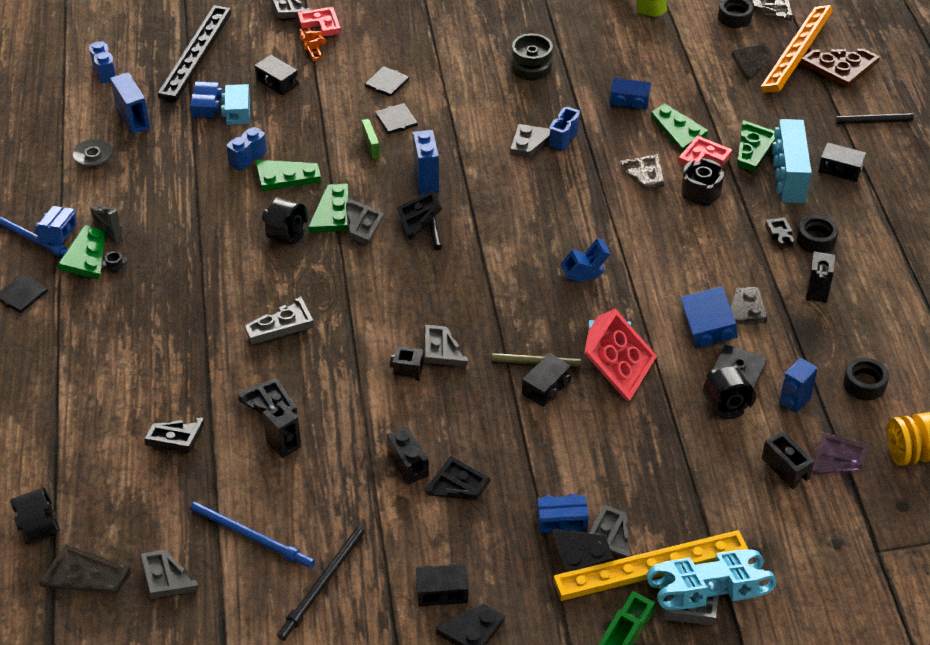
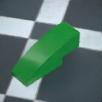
M632 591L622 610H618L598 645H634L656 610L655 602Z

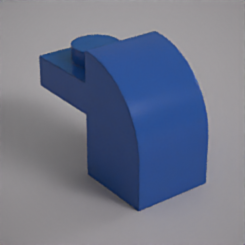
M596 238L585 253L572 249L560 265L568 279L578 282L588 281L599 277L605 271L602 264L611 253L604 240Z

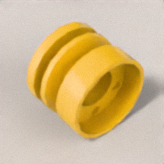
M930 412L914 414L911 418L909 416H901V418L894 417L889 419L886 427L887 444L892 459L898 466L916 464L919 460L921 462H930Z

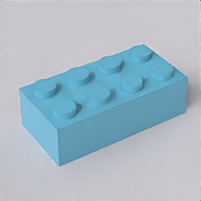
M780 119L779 126L775 127L774 131L776 142L772 143V154H775L773 166L777 167L775 170V180L779 181L777 183V194H780L781 202L806 203L812 172L804 120Z

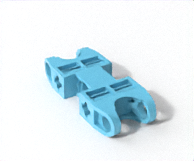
M735 550L716 553V562L694 565L691 558L666 561L652 566L646 575L650 586L661 589L657 599L661 607L667 610H682L706 606L707 597L729 594L732 601L756 598L770 593L777 583L772 572L761 569L764 559L756 550ZM751 558H758L755 563L748 564ZM664 573L662 578L652 579L655 574ZM770 579L767 585L759 586L761 581ZM674 595L672 600L663 601L666 596Z

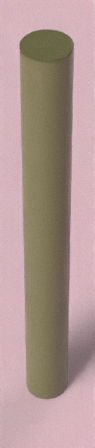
M492 353V362L537 365L545 358L544 356ZM559 358L570 364L571 367L581 368V359Z

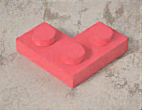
M333 7L298 12V19L302 29L320 26L323 37L341 34V28Z
M697 136L679 156L678 163L685 166L692 160L700 162V159H710L723 167L732 156V149Z

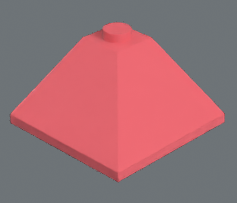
M616 309L599 315L588 331L584 354L626 401H630L657 355Z

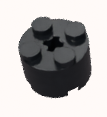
M700 159V162H694V160L688 162L683 170L682 197L692 202L700 203L702 206H710L712 202L716 201L721 196L724 171L721 170L720 164L710 159Z
M275 198L268 210H264L262 214V220L265 222L266 237L288 243L299 242L305 233V229H302L303 224L308 221L306 206L299 202Z
M738 366L711 370L707 374V380L703 386V394L716 415L723 419H734L743 415V410L748 406L750 408L753 406L756 400V391Z
M45 488L10 499L13 511L18 513V516L14 517L16 526L19 531L24 530L22 535L26 545L60 532L56 513L53 512L52 502Z

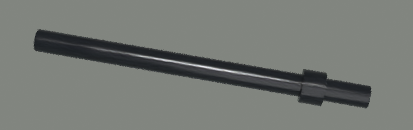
M356 527L297 608L291 610L288 614L286 623L277 633V637L280 640L285 641L294 627L297 628L304 620L303 615L365 533L363 528Z

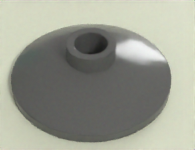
M102 139L85 140L79 143L73 150L74 160L80 165L89 167L107 162L113 154L111 144Z

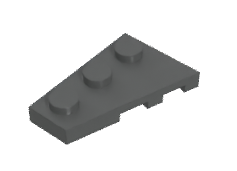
M299 297L295 299V303L291 306L283 305L278 308L279 312L273 315L266 314L245 325L246 334L251 344L262 343L270 339L284 337L288 334L315 327L314 320L303 299Z

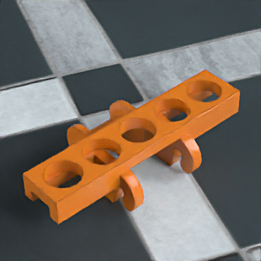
M309 27L304 31L300 29V40L304 41V49L308 50L312 61L321 60L322 54L319 46L326 44V39L322 38L323 32H313Z

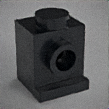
M397 346L395 355L392 354L390 358V368H393V374L415 377V380L420 381L424 366V349Z

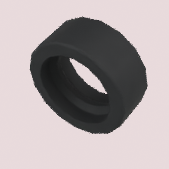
M722 0L719 4L718 20L723 25L731 28H742L749 25L752 21L753 5L750 1ZM728 11H739L742 14H734Z
M814 215L806 217L799 224L797 242L803 249L812 253L829 252L836 245L838 227L835 222L824 216ZM813 230L820 231L829 237L815 238L807 232Z
M857 358L848 364L843 384L852 396L862 400H874L881 397L886 391L889 373L887 368L875 359ZM858 373L870 374L879 382L871 385L863 384L857 381L853 375Z

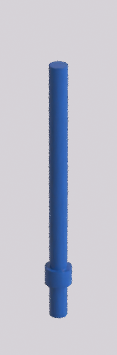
M0 216V225L52 251L53 255L63 258L68 251L63 245L39 243L36 234Z
M193 502L190 507L191 511L283 555L284 559L292 563L297 562L310 569L315 564L314 559L300 553L299 549L293 546L287 547L197 502Z

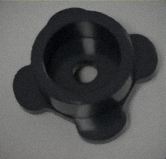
M112 251L105 255L102 267H107L112 272H117L122 265L127 263V259L122 257L121 253Z

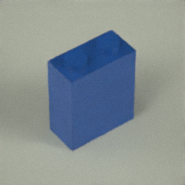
M129 72L111 77L116 109L130 132L134 134L150 129L145 97Z
M433 130L413 132L414 172L419 195L433 190L435 193H439V155Z
M723 286L680 297L683 314L695 349L738 338L736 322Z

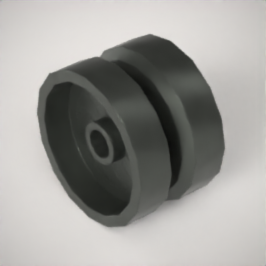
M533 33L517 37L512 43L511 68L513 72L519 77L532 80L547 76L552 69L553 44L551 40L546 36Z

